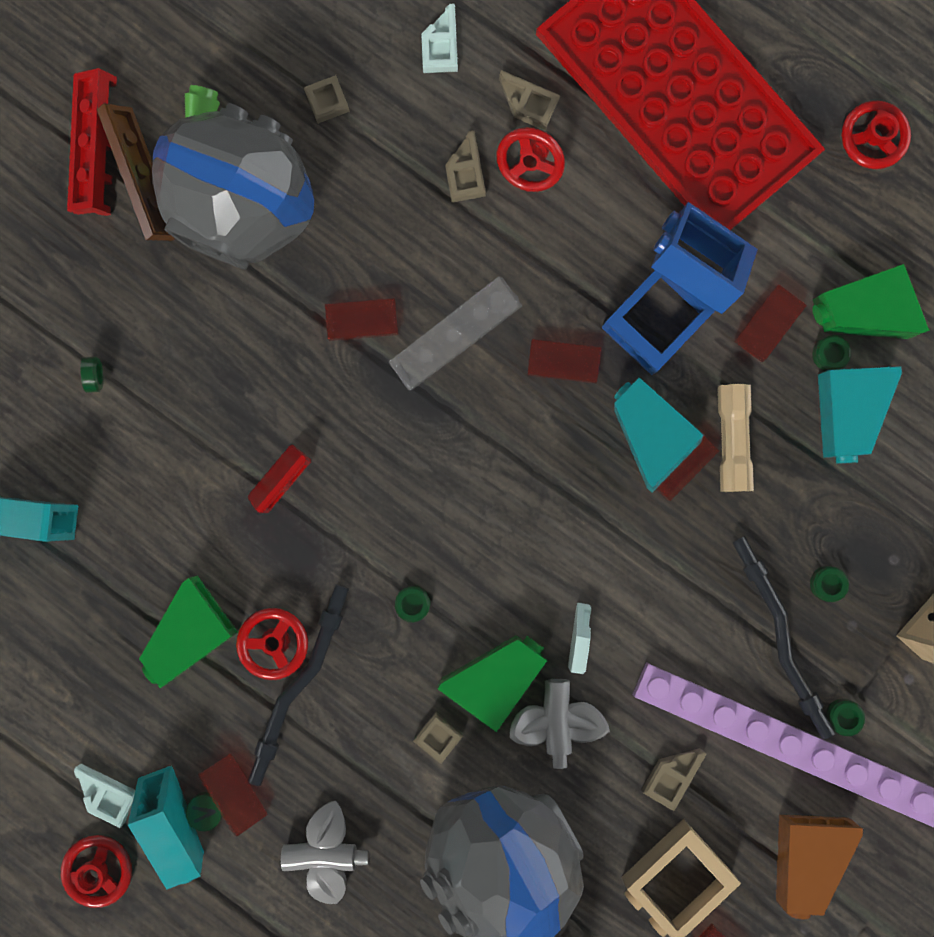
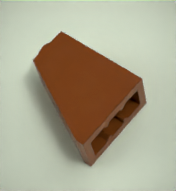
M779 814L776 901L789 916L796 919H809L811 915L824 916L863 836V828L852 819Z

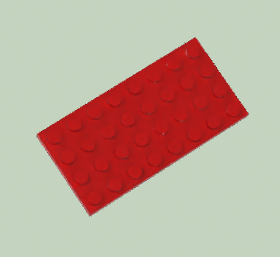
M570 0L536 29V36L684 206L688 202L730 231L825 150L821 143L695 0Z

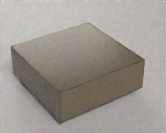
M336 75L304 87L318 124L350 112Z
M435 712L414 738L413 742L442 764L461 740L463 733L439 713Z

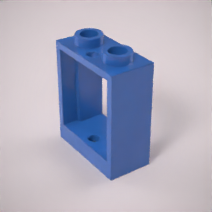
M688 202L679 213L673 211L664 222L662 229L666 232L660 236L653 248V251L657 254L651 268L720 314H723L744 293L758 249ZM679 239L723 268L722 273H719L677 244Z
M655 270L605 322L602 329L653 375L716 310ZM660 278L699 313L662 353L657 351L623 318Z

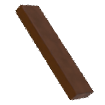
M106 103L102 104L97 109L145 240L173 241L176 238L164 230L166 223L160 214L153 185V162L133 108Z

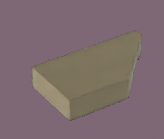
M501 70L499 81L514 118L546 131L559 102L560 95Z
M469 131L461 146L445 165L451 202L486 197L475 131Z
M699 748L658 759L641 791L643 794L675 811L707 753Z

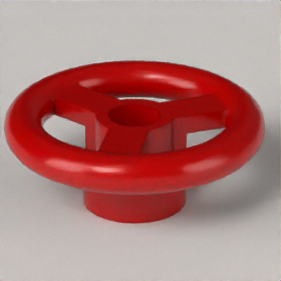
M878 100L868 101L855 107L846 117L842 126V144L848 156L858 165L869 169L887 168L901 160L907 152L911 141L910 124L904 113L893 104ZM876 111L875 117L869 122L864 132L852 134L854 124L859 117L865 113ZM875 129H878L882 133V136L878 135ZM899 131L900 140L898 146H896L891 140ZM869 143L872 146H879L887 157L870 158L862 154L856 145Z
M529 127L515 129L503 137L497 148L496 158L500 172L509 183L521 190L530 192L547 190L553 187L563 175L565 168L563 151L558 142L542 130ZM519 140L521 157L519 162L510 168L507 161V151L511 144ZM549 152L553 155L554 163L546 160ZM527 170H540L550 174L546 179L540 181H528L519 177Z
M266 608L253 613L244 621L238 632L236 648L241 663L251 674L266 680H278L291 675L301 666L308 650V637L303 624L292 613L279 608ZM266 619L280 620L276 627L265 631L262 637L248 638L253 627L259 622ZM291 626L297 637V650L293 659L289 662L284 653L290 646V636L287 630ZM270 637L278 640V649H272L269 646L268 640ZM248 649H262L264 653L273 657L278 669H267L259 666L251 658Z
M103 835L88 836L74 843L65 854L61 865V881L67 894L78 904L90 908L105 907L119 900L127 891L132 878V862L126 849L115 839ZM98 846L92 861L86 862L78 870L72 871L73 862L80 852L86 848ZM109 850L115 854L121 865V878L118 884L108 874V867L105 863ZM90 870L96 871L98 878L92 876ZM101 887L108 893L103 896L88 895L97 892Z

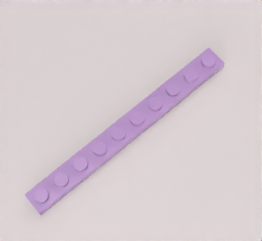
M647 662L645 663L632 694L635 698L934 827V787Z

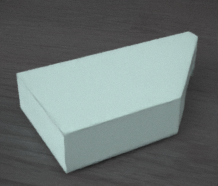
M449 4L445 8V12L434 24H430L421 34L423 73L458 72L455 4Z
M577 603L568 662L569 670L579 674L586 672L591 638V628H589L591 606L584 603Z
M83 764L76 766L74 773L76 778H79L85 796L83 800L87 812L120 828L125 823L131 810L135 790Z

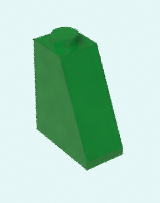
M904 264L824 292L812 300L814 303V318L819 325H822L824 332L909 339L930 331Z
M198 576L190 577L181 584L139 658L143 664L142 671L145 677L152 684H157L159 688L172 682L238 633Z
M515 635L442 677L437 689L497 732L547 662L545 656L541 654L544 647L529 636L522 640Z

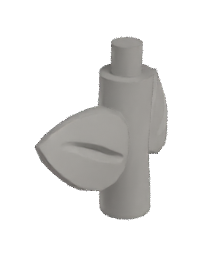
M567 679L546 680L544 706L530 705L520 710L510 728V738L518 744L537 746L546 740L547 754L552 755L553 768L556 769L567 768V755L572 753L571 741L578 743L592 742L610 732L606 719L594 706L586 702L569 704L570 680Z
M332 801L319 808L309 819L306 826L307 843L283 845L281 869L282 871L309 869L306 878V887L309 894L314 899L325 904H337L343 898L347 887L344 871H355L356 865H369L370 851L357 850L355 844H342L346 835L345 819L338 803Z

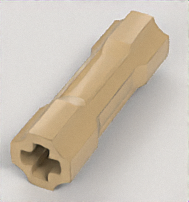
M751 385L718 386V413L721 417L722 433L720 492L754 491L753 463L750 460L749 436Z

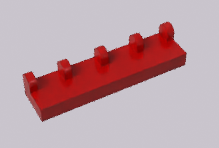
M100 68L75 73L73 76L67 211L77 215L96 213L103 216L111 215V207L104 205V185H112L113 177L105 173L106 151H112L97 109L104 103L108 104L109 87L117 86V77Z

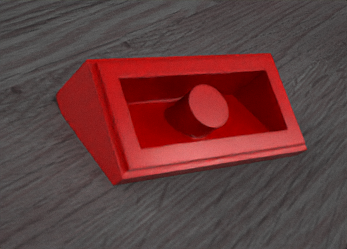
M290 445L248 495V500L257 512L269 513L311 463V459L296 446Z

